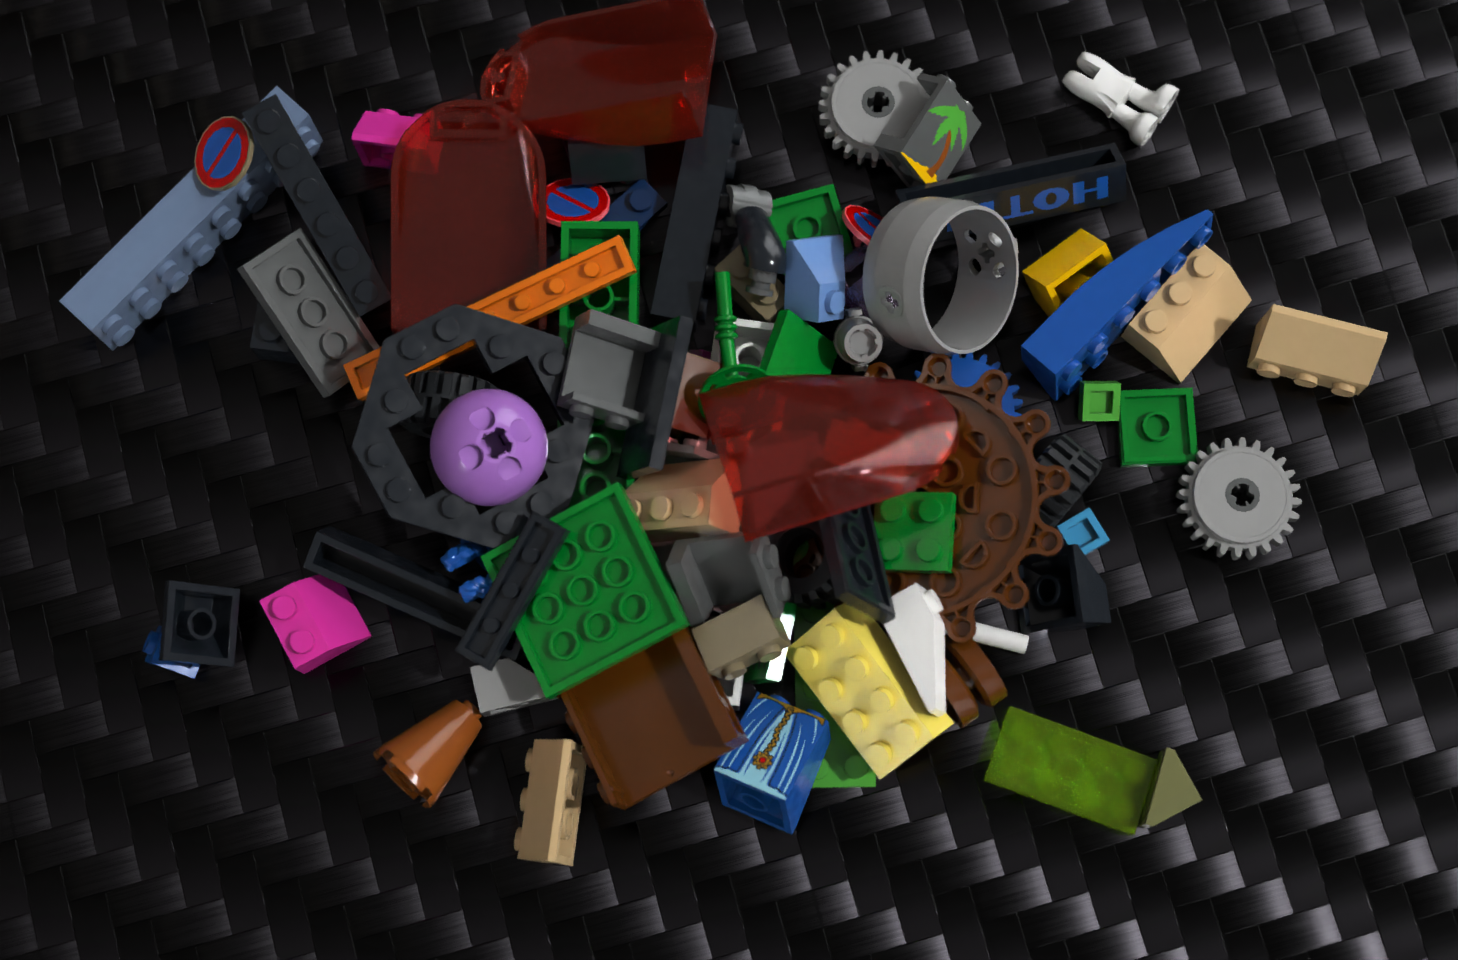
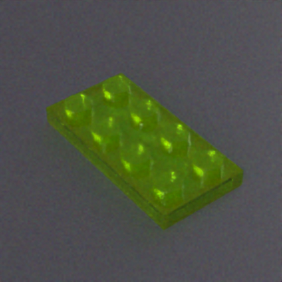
M1009 706L983 781L1132 836L1135 835L1159 760Z

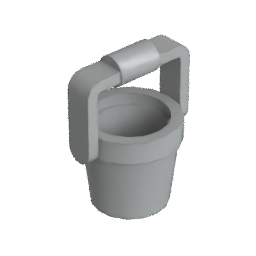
M859 307L845 309V319L838 324L833 339L837 354L844 361L850 363L851 369L856 372L868 369L867 363L872 362L879 356L884 340L883 335L873 324L872 320L866 316H860L863 313Z

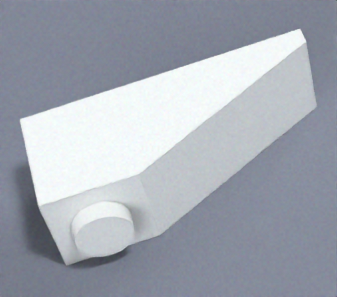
M914 583L892 596L896 618L884 624L928 712L940 717L946 714L945 624L939 614L944 609L938 596L932 589L927 591L919 584Z

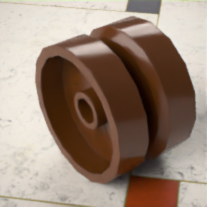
M946 632V713L957 726L964 728L979 717L976 700L984 706L993 707L1007 697V690L997 671L973 639L966 643H958L953 641Z

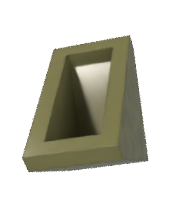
M1166 747L1159 751L1139 823L1141 827H1153L1202 801L1174 749Z

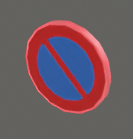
M572 178L557 180L544 186L537 194L535 204L537 212L542 219L549 224L561 227V221L602 220L609 212L610 197L606 189L600 185L595 187L572 185Z
M848 205L842 211V219L846 227L854 234L853 241L855 247H860L862 242L869 245L872 235L883 217L857 205Z

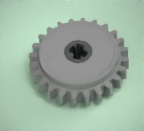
M882 50L878 51L876 58L871 59L869 53L865 51L863 52L862 61L858 62L853 55L850 56L848 68L839 63L836 69L838 77L833 74L827 76L829 87L822 86L821 97L824 99L819 101L818 111L824 113L820 115L819 123L820 125H828L824 129L825 138L835 137L832 144L834 150L842 146L845 148L843 158L848 159L852 154L857 155L858 165H861L864 159L867 158L871 159L872 167L876 168L878 159H884L873 146L881 133L902 139L905 137L930 98L929 94L926 93L917 80L919 74L922 73V69L917 68L911 71L909 69L910 59H906L900 64L897 62V53H893L890 60L884 59ZM874 105L881 106V112H873ZM884 159L885 164L889 167L890 165Z
M1240 437L1235 446H1232L1229 438H1225L1221 442V449L1213 442L1207 447L1208 455L1201 450L1197 452L1195 457L1198 464L1189 461L1184 469L1190 475H1182L1178 480V483L1185 486L1186 489L1179 490L1176 493V498L1185 500V503L1177 508V513H1187L1188 519L1182 523L1183 528L1193 526L1196 530L1192 534L1191 539L1204 538L1205 542L1202 549L1206 551L1214 545L1217 547L1218 557H1222L1227 550L1231 551L1232 560L1240 558L1242 551L1245 552L1248 560L1253 559L1256 556V548L1265 555L1271 551L1269 542L1275 547L1282 544L1284 541L1280 534L1288 536L1294 530L1287 522H1295L1300 516L1292 511V508L1302 504L1301 499L1293 497V493L1301 488L1300 484H1290L1289 481L1295 474V471H1284L1282 468L1287 459L1282 457L1275 461L1272 458L1274 448L1270 447L1265 452L1260 451V441L1258 440L1251 447H1246L1245 437ZM1235 492L1241 493L1240 500L1244 502L1241 506L1236 504L1237 498L1233 496Z

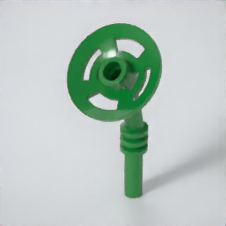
M721 271L715 273L717 317H714V322L718 323V325L714 326V330L718 332L715 335V340L719 341L722 368L710 375L701 386L698 394V406L703 418L711 425L720 429L737 430L749 427L767 415L775 400V387L771 377L761 368L749 364H737L734 340L738 338V334L734 333L737 330V325L733 324V322L737 321V316H734L732 312L730 272ZM738 372H748L750 374L743 376L738 375ZM763 383V396L760 402L756 403L759 392L757 384ZM714 384L712 389L713 402L710 405H708V392L711 386ZM751 386V393L748 396L746 387ZM721 388L723 395L718 398V392ZM743 407L746 412L737 416H724L720 414L723 408L738 409Z

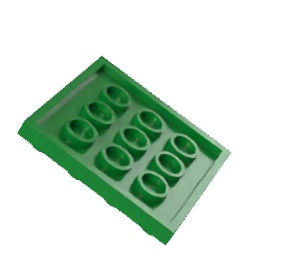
M619 482L550 518V520L568 529L570 533L515 629L541 689L548 699L556 697L690 626L623 485ZM519 536L480 556L492 583Z

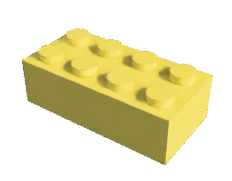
M846 603L835 607L788 647L786 654L788 660L880 780L954 724L947 713L938 717L928 712L892 641L874 618Z

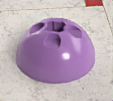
M479 389L454 399L440 413L431 434L430 455L437 476L451 493L458 495L464 501L471 504L498 506L517 500L536 484L546 465L548 441L540 417L526 401L507 391ZM499 435H501L500 437L502 438L504 444H506V445H504V446L502 445V441H501L500 438L498 437Z

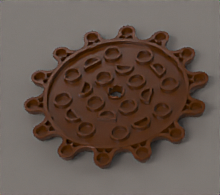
M933 353L925 359L920 377L908 384L899 382L895 378L891 367L886 363H873L865 373L867 386L865 398L875 406V409L903 406L913 416L914 432H901L904 435L903 440L914 450L900 492H953L956 495L952 574L886 572L891 596L914 583L919 584L927 591L932 589L943 606L944 610L939 612L945 624L947 634L955 642L966 643L975 636L977 627L974 610L980 601L994 598L1007 608L1014 610L1022 608L1028 602L1029 589L1020 579L1018 566L1020 561L1030 554L1049 557L1061 550L1063 546L1061 533L1054 527L1042 522L1039 516V509L1045 499L1063 494L1068 490L1071 478L1065 468L1056 465H1040L1034 459V445L1049 432L1051 427L1050 418L1044 411L1039 409L1030 410L1016 417L1006 414L1002 409L1001 402L1008 388V379L1002 371L990 369L984 372L974 385L960 387L953 382L951 375L952 362L945 354ZM831 395L822 397L816 414L825 428L823 441L818 445L821 451L831 421L845 424L842 420V408L855 407L857 404H844L840 399ZM811 484L803 492L801 498L793 504L792 508L798 510V505L807 504L812 508L815 506ZM863 484L866 486L874 520L876 492L892 491ZM820 537L808 539L809 548L807 554L793 566L797 578L811 575L820 566L824 555V547ZM840 601L836 603L833 609L843 604L844 602ZM886 631V635L891 640L888 632Z

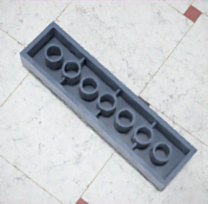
M276 86L263 100L274 94L277 95L313 158L323 142L310 115ZM254 134L252 162L246 175L237 185L226 191L210 190L201 184L194 167L59 300L112 351L117 346H123L129 342L135 333L134 329L144 319H150L156 315L162 306V302L172 292L175 293L182 289L188 281V276L198 266H203L209 262L215 253V249L225 239L228 240L235 236L241 228V223L251 213L261 210L266 204L268 196L277 187L283 186Z

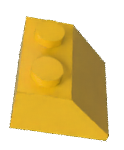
M1079 229L1024 269L1022 273L1034 299L1050 317L1074 291L1114 260L1105 242L1087 231Z

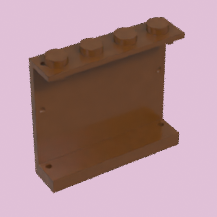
M691 625L557 695V698L563 699L568 710L564 713L568 726L575 734L578 733L584 746L580 750L586 764L591 769H595L600 779V782L597 783L598 791L602 799L607 804L611 803L613 807L625 810L749 742L718 677L710 674L706 668L691 631L694 629L693 627L691 628Z

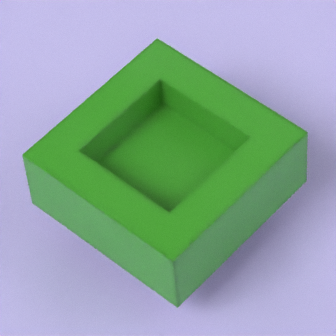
M1080 381L1078 419L1081 421H1119L1121 383L1118 381Z

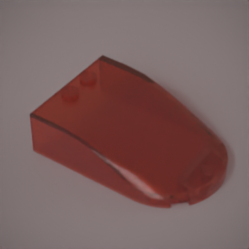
M642 0L559 17L537 24L518 35L520 41L505 52L503 49H500L487 65L481 79L480 94L490 116L498 124L511 130L564 140L622 146L663 144L703 137L717 33L703 0Z
M458 99L438 104L425 111L422 116L413 122L405 130L396 146L391 165V330L393 335L455 303L467 307L547 269L546 167L544 157L533 133L513 113L499 105L476 99ZM547 315L524 326L546 332Z
M791 374L746 380L698 394L712 444L716 446L733 496L745 542L911 492L927 484L943 471L942 464L948 459L950 454L955 455L959 443L957 418L950 402L935 389L910 380L856 375Z

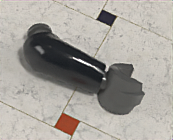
M727 184L726 189L730 197L729 208L731 217L726 216L724 225L737 228L744 256L743 265L750 267L748 278L752 279L751 285H746L745 291L756 295L773 297L774 291L770 289L771 283H776L777 274H785L787 256L769 218L772 215L773 208L772 196L768 191L758 190L752 185L738 184L736 186Z

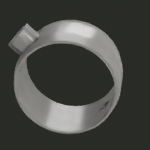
M930 196L900 203L890 210L878 224L865 255L862 277L863 295L873 324L886 338L913 350L945 355L968 354L980 350L991 342L1002 329L1015 300L1019 277L1017 238L1013 237L1009 226L997 212L973 201ZM950 223L958 249L957 282L947 310L939 322L931 328L923 298L925 268L936 238L942 229ZM969 230L976 234V241L969 236ZM974 259H976L981 266L980 272H978L973 265ZM1005 266V274L1001 276L998 269ZM891 295L892 299L898 301V306L894 308L892 303L887 302L886 297Z

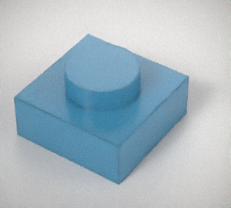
M1090 507L1055 528L1061 533L1065 546L1077 544L1085 556L1110 541Z

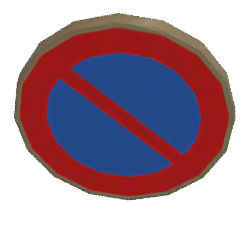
M223 116L212 122L203 132L196 147L194 164L196 175L201 184L210 190L226 191L237 185L246 175L252 162L254 151L253 133L246 122L235 116Z

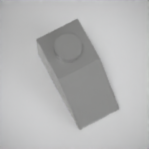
M500 656L492 671L486 670L480 665L470 667L479 711L484 717L559 699L557 696L552 699L546 698L535 674L509 658L502 659Z

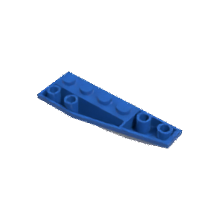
M1207 209L1164 229L1137 244L1103 267L1074 291L1021 345L1022 361L1053 400L1057 401L1064 393L1070 395L1079 386L1080 381H1082L1080 376L1089 367L1095 369L1103 362L1108 354L1107 349L1147 302L1155 296L1167 279L1183 267L1187 256L1195 247L1200 249L1206 244L1213 233L1211 230L1212 212Z

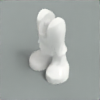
M1083 52L1079 56L1077 65L1084 73L1092 77L1093 80L1072 70L1066 74L1062 81L1073 94L1101 109L1109 119L1113 118L1129 132L1130 140L1139 147H1142L1152 136L1157 124L1161 123L1179 92L1177 87L1170 84H1164L1156 91L1148 90L1135 83L1136 78L1122 74L1105 60L1087 52ZM1129 100L1145 113H1139L1125 105L1126 101Z

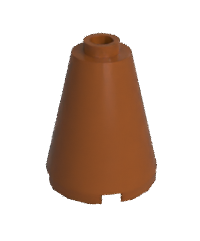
M453 700L378 747L373 752L374 758L377 761L383 756L387 764L382 769L391 780L413 800L418 795L422 796L426 801L421 806L430 809L439 798L481 730L482 724L479 719L482 717V714L468 700H465L463 703Z

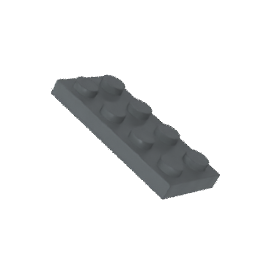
M301 227L237 268L323 398L332 395L350 382L344 369V364L380 348Z

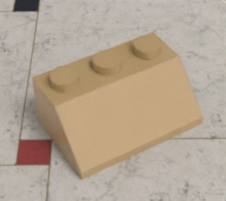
M1206 245L1200 249L1195 247L1187 256L1183 267L1167 279L1155 296L1147 302L1128 324L1121 337L1180 385L1252 300L1231 265Z
M1273 304L1256 325L1247 367L1256 369V373L1263 377L1278 378L1279 376L1294 379V383L1299 386L1313 388L1319 385L1331 388V392L1338 396L1353 397L1354 394L1359 395L1368 387L1386 343L1388 332Z
M739 456L665 464L661 471L639 477L626 490L650 543L739 532L743 494Z
M534 739L533 748L528 749L525 761V769L527 772H530L528 788H523L520 797V810L524 811L522 827L517 828L514 839L515 851H519L518 859L573 866L586 772V762L580 750L583 745L566 739Z

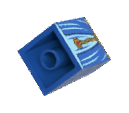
M757 692L740 722L749 742L720 757L714 768V774L722 805L792 835L831 741L829 721L817 711L811 709L804 711L791 706L787 700L778 695L767 696Z

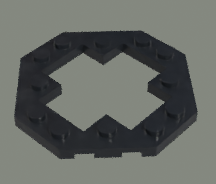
M455 303L383 341L351 449L388 518L495 549L519 536L533 511L550 519L569 508L595 418H577L569 414V409L557 406L568 355V349L561 337ZM471 340L490 375L525 357L561 424V427L546 434L548 455L543 470L546 479L535 484L517 500L504 505L494 506L481 514L478 513L474 504L464 501L463 498L451 493L447 488L425 498L388 428L423 410L404 375Z

